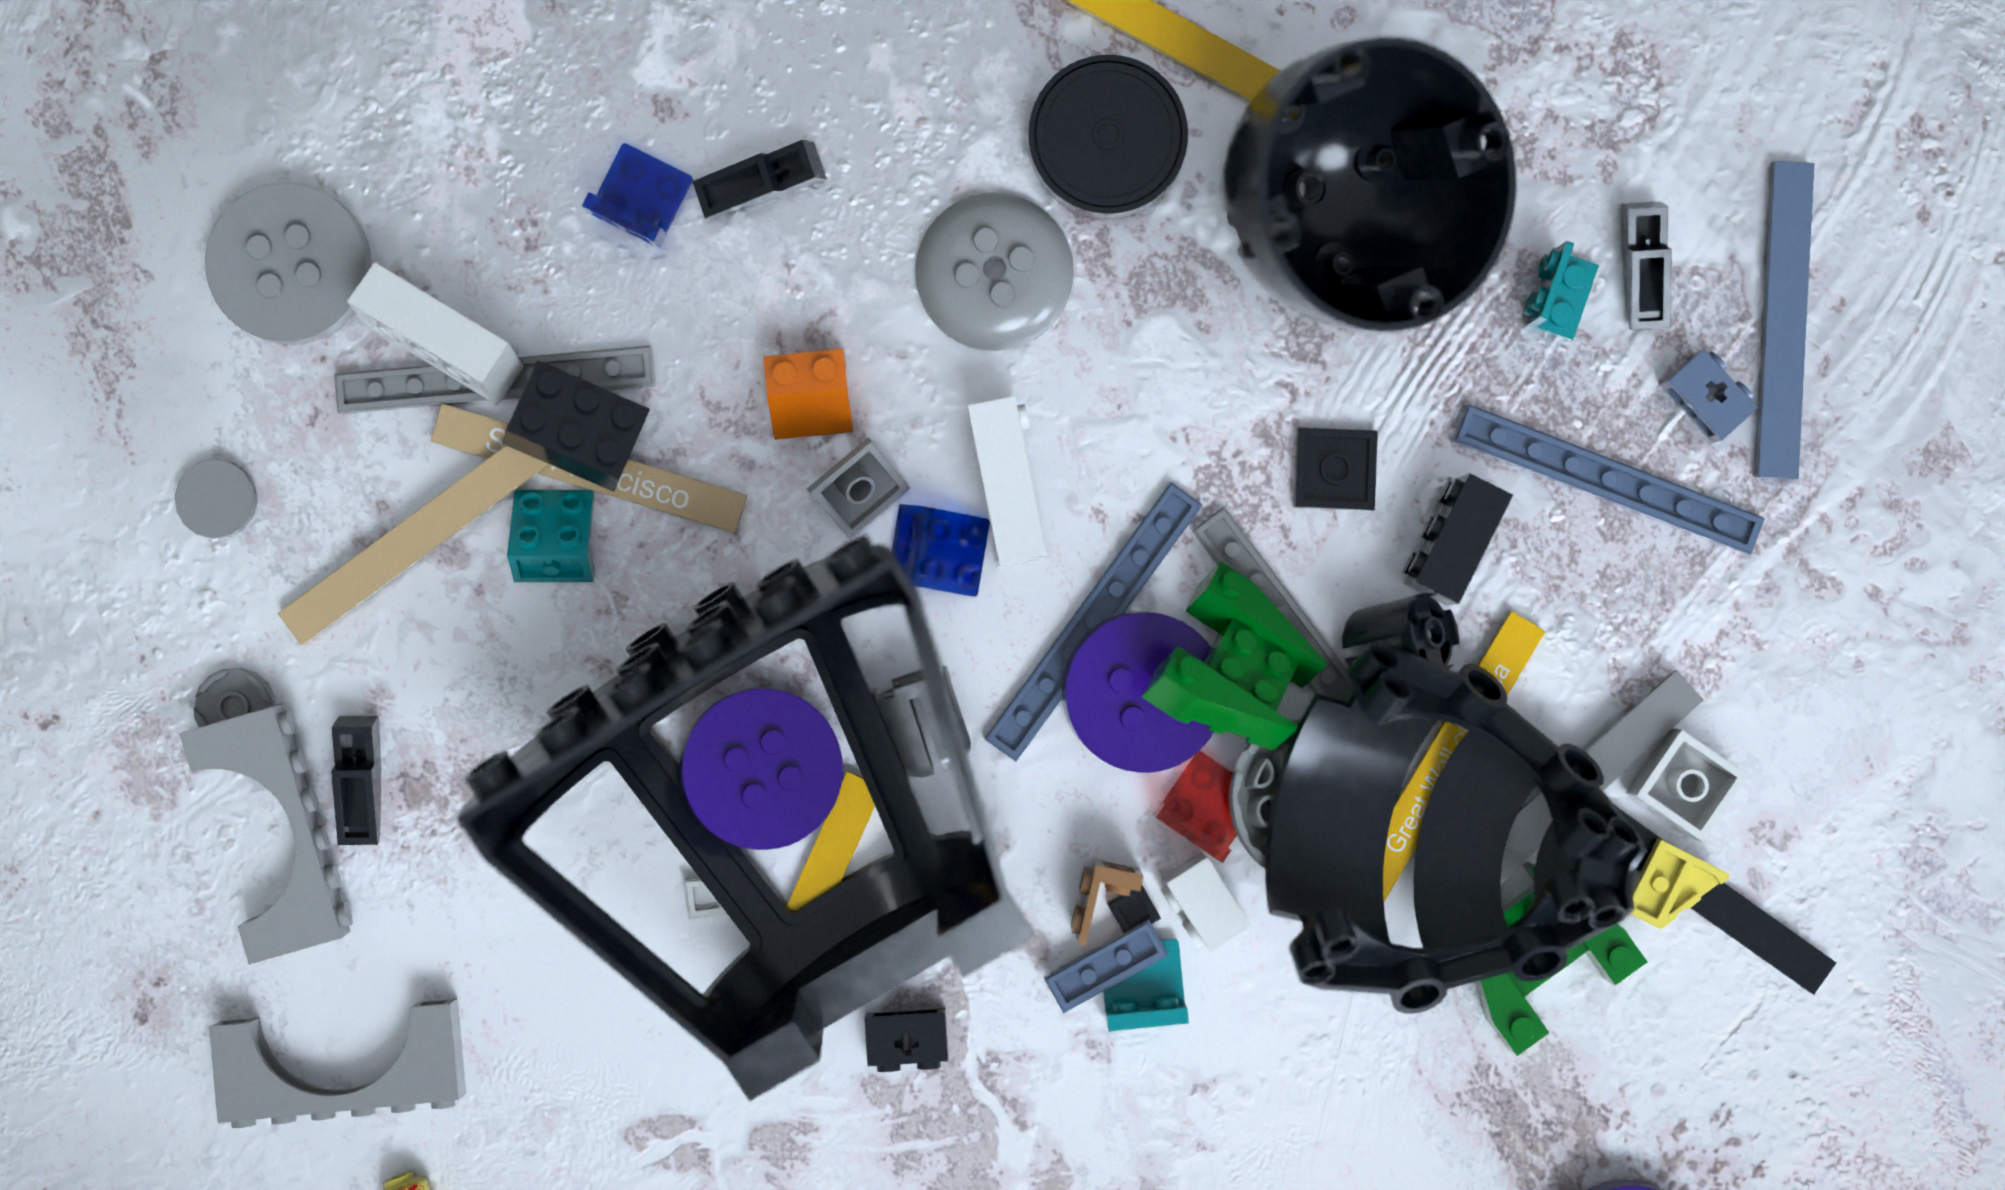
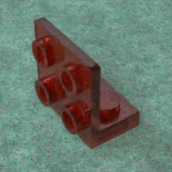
M1199 751L1190 760L1153 814L1157 819L1221 863L1225 861L1231 852V849L1228 847L1237 836L1229 809V788L1232 772L1202 751Z

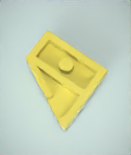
M1657 838L1632 888L1635 910L1631 915L1658 929H1663L1675 920L1681 911L1691 908L1701 900L1704 894L1716 885L1726 882L1730 874Z

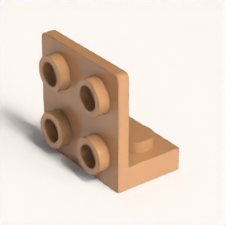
M1094 858L1092 867L1084 866L1079 886L1080 893L1085 894L1083 906L1075 905L1070 926L1072 929L1071 933L1076 934L1079 945L1086 946L1100 883L1105 884L1104 887L1108 892L1129 896L1131 890L1139 892L1141 890L1144 875L1140 869Z

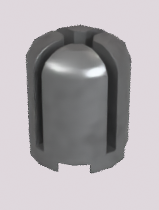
M942 666L966 751L969 754L971 750L970 737L951 683L947 666ZM918 670L892 679L894 687L879 695L876 688L872 690L873 696L907 775L921 778L934 775L933 763L912 699L916 697L920 699L944 771L952 769L923 671Z

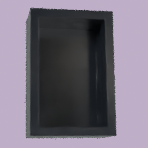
M538 360L506 428L503 444L614 492L650 409Z
M1471 473L1455 478L1453 482L1448 481L1438 502L1443 504L1439 514L1429 518L1420 537L1425 539L1421 550L1410 555L1403 569V573L1408 575L1404 585L1420 593H1435L1436 595L1430 597L1444 605L1459 604L1513 494Z

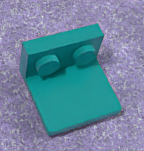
M1565 241L1556 249L1552 248L1549 255L1544 254L1536 275L1542 278L1537 291L1530 293L1524 308V314L1529 315L1526 327L1571 342L1574 340L1599 265L1571 256L1574 243Z
M516 490L514 492L507 558L514 582L594 581L595 568L590 550L594 493L592 490Z
M1176 938L1161 940L1168 956L1103 991L1108 1032L1189 1024L1188 1007L1185 1004L1179 941Z

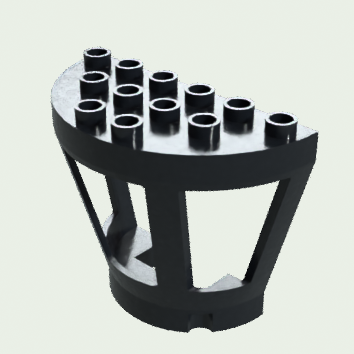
M867 534L860 535L846 542L826 558L805 567L802 566L799 559H794L781 565L757 583L756 587L758 590L744 597L734 582L716 589L694 606L693 609L698 617L687 625L686 631L676 637L666 623L648 630L626 647L625 650L630 657L616 669L618 675L594 692L589 685H584L570 692L547 710L546 713L551 721L539 729L534 738L512 757H510L506 750L500 751L475 766L463 778L473 795L465 803L455 819L482 858L722 1061L749 1102L820 1062L824 1028L948 956L961 976L965 978L1036 937L1034 929L1007 889L920 592L894 551L887 545H873ZM879 607H904L970 828L969 831L950 832L938 836L931 832L844 628L843 618ZM797 639H802L807 645L894 851L843 878L840 883L799 909L792 910L787 906V903L744 848L720 840L698 822L689 809L682 792L679 775L680 765L651 728L681 706L731 675ZM604 761L610 762L750 943V946L721 972L703 994L551 866L523 840L529 828L556 801Z

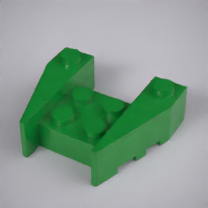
M1220 561L1199 583L1186 609L1187 613L1218 632L1204 663L1177 646L1155 669L1142 698L1176 720L1188 724L1192 720L1209 725L1210 731L1219 734L1228 731L1246 737L1247 743L1273 751L1295 732L1298 727L1297 724L1277 712V708L1290 681L1303 688L1325 668L1327 662L1255 583Z
M1526 862L1523 864V867L1534 881L1535 864ZM1534 884L1502 907L1507 927L1519 920L1534 903ZM1617 924L1567 950L1568 960L1561 970L1586 953L1604 980L1616 986L1648 963V961L1626 930ZM1513 972L1474 982L1482 1002L1481 1006L1485 1018L1507 1049L1516 1056L1550 1033L1525 999V996L1553 976L1529 982L1521 981L1515 977Z

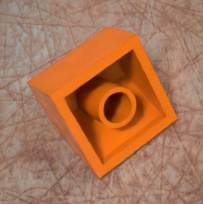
M843 348L763 356L767 399L774 440L854 432L847 360Z

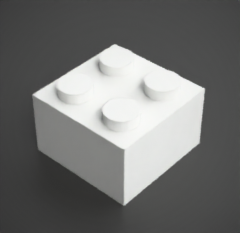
M1672 728L1660 742L1625 794L1690 839L1703 842L1749 775L1684 730Z
M1200 852L1162 877L1167 886L1161 889V892L1175 913L1183 910L1188 920L1182 923L1197 948L1205 944L1211 953L1251 927V924L1204 853Z

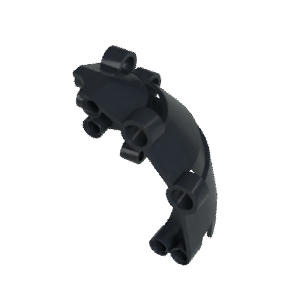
M1371 642L1347 670L1354 690V694L1348 702L1317 693L1311 700L1294 733L1279 773L1268 824L1265 858V882L1269 914L1302 922L1303 930L1289 945V952L1298 979L1302 984L1327 991L1389 994L1391 1003L1398 1012L1404 1014L1421 1013L1441 1003L1447 995V990L1509 972H1513L1515 977L1521 981L1529 982L1551 977L1559 972L1567 963V950L1623 922L1635 910L1632 897L1633 877L1638 863L1647 850L1640 835L1600 789L1604 783L1602 770L1596 761L1584 750L1572 744H1562L1558 747L1507 704L1508 697L1504 687L1486 669L1478 665L1466 664L1456 673L1397 646L1381 642ZM1438 720L1459 725L1469 731L1459 742L1442 769L1423 816L1414 864L1415 916L1423 948H1412L1391 943L1389 939L1383 900L1385 847L1393 809L1410 764ZM1538 786L1546 799L1552 822L1542 839L1534 870L1535 901L1519 920L1507 927L1501 901V867L1504 850L1511 827L1519 810L1530 793Z

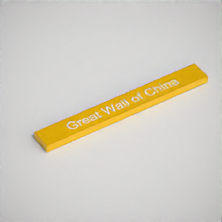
M1509 611L1477 665L1494 675L1502 684L1508 696L1546 631L1513 611ZM1443 721L1396 800L1385 847L1383 868L1384 901L1417 848L1423 816L1436 781L1450 755L1469 731L1459 725Z

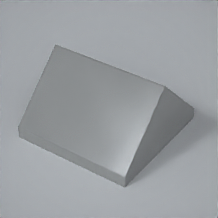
M869 437L807 488L809 493L849 539L910 489Z

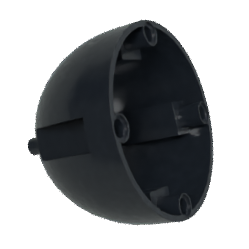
M1376 37L1343 42L1327 47L1308 58L1295 61L1273 76L1251 100L1235 126L1228 143L1223 164L1221 191L1223 210L1227 213V221L1231 227L1236 229L1241 241L1237 249L1239 257L1258 283L1277 301L1311 320L1330 326L1352 330L1390 332L1413 329L1434 322L1460 306L1483 283L1496 264L1511 228L1515 210L1517 179L1514 150L1504 117L1494 98L1479 78L1461 61L1431 44L1402 37ZM1483 135H1484L1485 141H1486V144H1485V148H1484V149H1483V147H1482V142H1481ZM1302 180L1304 181L1306 186L1305 195L1303 197L1301 196L1299 190L1300 183Z

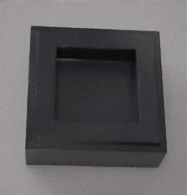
M1142 885L1140 892L1131 890L1129 896L1118 895L1106 902L1123 933L1147 919L1150 920L1151 924L1161 919Z

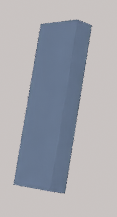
M1147 919L1044 976V980L1064 1014L1168 956V953L1150 920Z

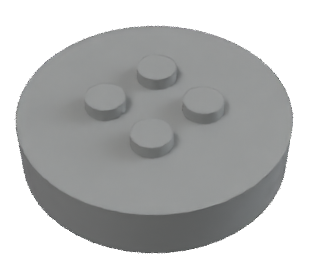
M286 182L260 186L233 201L216 221L210 233L205 254L207 282L211 294L221 311L229 320L244 331L263 340L283 345L313 343L334 334L345 326L356 314L347 301L372 266L371 252L366 235L361 225L348 209L316 188Z

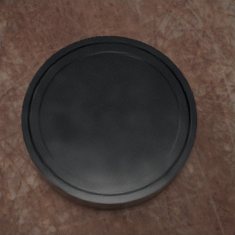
M1121 55L1091 56L1071 63L1060 70L1039 93L1029 121L1028 147L1030 159L1043 187L1066 208L1094 218L1112 219L1136 214L1158 201L1177 178L1188 145L1186 114L1183 104L1172 85L1149 65Z

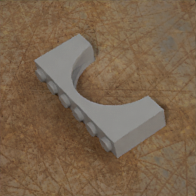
M283 703L179 733L191 772L203 769H224L254 779L277 798L292 826L295 840V860L286 888L278 900L266 912L248 919L237 926L249 965L341 939L351 932L349 926L353 923L350 907L347 902L342 903L338 887H341L339 870L335 864H330L326 849L330 848L328 833L323 825L319 826L315 811L318 810L316 793L312 787H307L304 772L307 771L306 759L301 749L296 750L292 734L296 732L295 722L290 711L284 710Z
M458 999L418 1002L411 1006L407 1039L394 1064L376 1081L351 1089L335 1090L317 1087L298 1079L288 1072L269 1049L264 1038L260 1018L220 1021L209 1026L217 1122H231V1128L256 1125V1119L271 1118V1124H286L295 1122L298 1115L311 1114V1120L313 1121L335 1118L336 1112L350 1110L352 1117L368 1116L376 1113L375 1108L391 1107L392 1113L413 1111L416 1109L415 1104L431 1103V1109H443L455 1106V1100H459L466 1095Z

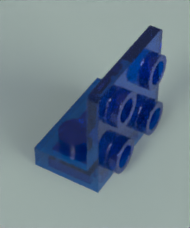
M623 143L597 195L588 192L582 207L588 214L660 249L693 183V177L631 145Z
M899 504L892 550L916 587L976 597L979 591L990 521L987 518L926 506Z

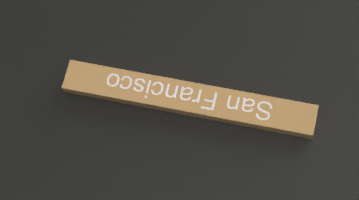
M442 403L431 442L488 459L506 446L503 444V439L509 423ZM629 459L614 492L552 465L538 473L733 533L737 532L747 499L745 494Z

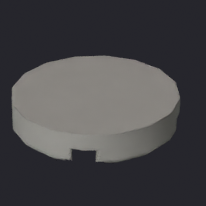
M212 459L200 461L187 469L178 481L174 497L177 514L187 528L197 535L218 539L231 536L245 529L254 517L257 494L254 491L252 480L246 471L235 463Z
M244 668L222 669L209 675L198 687L195 696L197 698L194 707V718L198 727L275 706V696L269 684L257 673Z

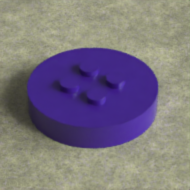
M1149 611L1127 612L1099 623L1076 645L1064 672L1062 683L1063 706L1074 734L1099 759L1126 771L1138 773L1159 772L1189 760L1212 737L1214 732L1209 730V725L1193 720L1189 724L1176 720L1142 698L1155 669L1177 646L1204 663L1211 646L1191 626L1161 613Z
M751 689L719 700L696 720L682 748L679 775L686 803L692 814L707 831L720 840L734 846L754 850H770L789 846L802 840L823 823L834 807L840 792L843 762L840 746L834 731L824 716L811 704L788 692L775 689Z

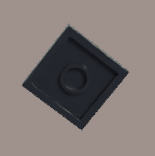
M1297 428L1294 508L1374 511L1378 431Z

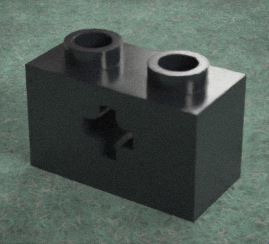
M946 1008L866 1013L865 1034L868 1067L877 1066V1072H895L901 1070V1064L917 1063V1069L930 1070L940 1068L941 1062L948 1061ZM903 1032H910L911 1039H918V1042L913 1043L911 1050H905L903 1043H896V1040L902 1038Z

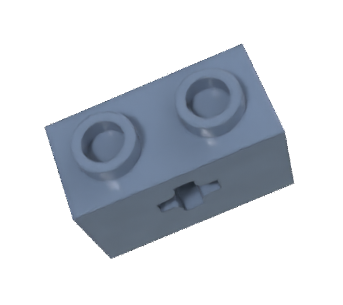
M1702 349L1689 357L1659 385L1712 443L1724 440L1758 407L1751 401L1754 399L1752 392L1740 381L1735 383L1725 372L1727 366L1724 361L1714 352L1708 353L1705 349ZM1713 386L1717 392L1713 395L1714 400L1709 401L1706 395L1709 393L1708 388Z

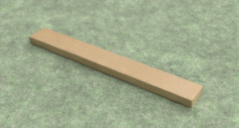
M503 447L277 614L301 646L307 644L550 464L511 447Z

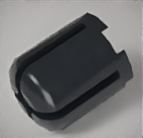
M1422 593L1409 598L1359 609L1346 620L1341 635L1343 649L1400 636L1402 644L1394 646L1447 669L1454 665H1448L1452 656V647L1458 645L1460 641L1458 626L1451 609L1443 610L1440 604L1430 597L1436 595L1435 593ZM1359 655L1345 658L1348 667Z

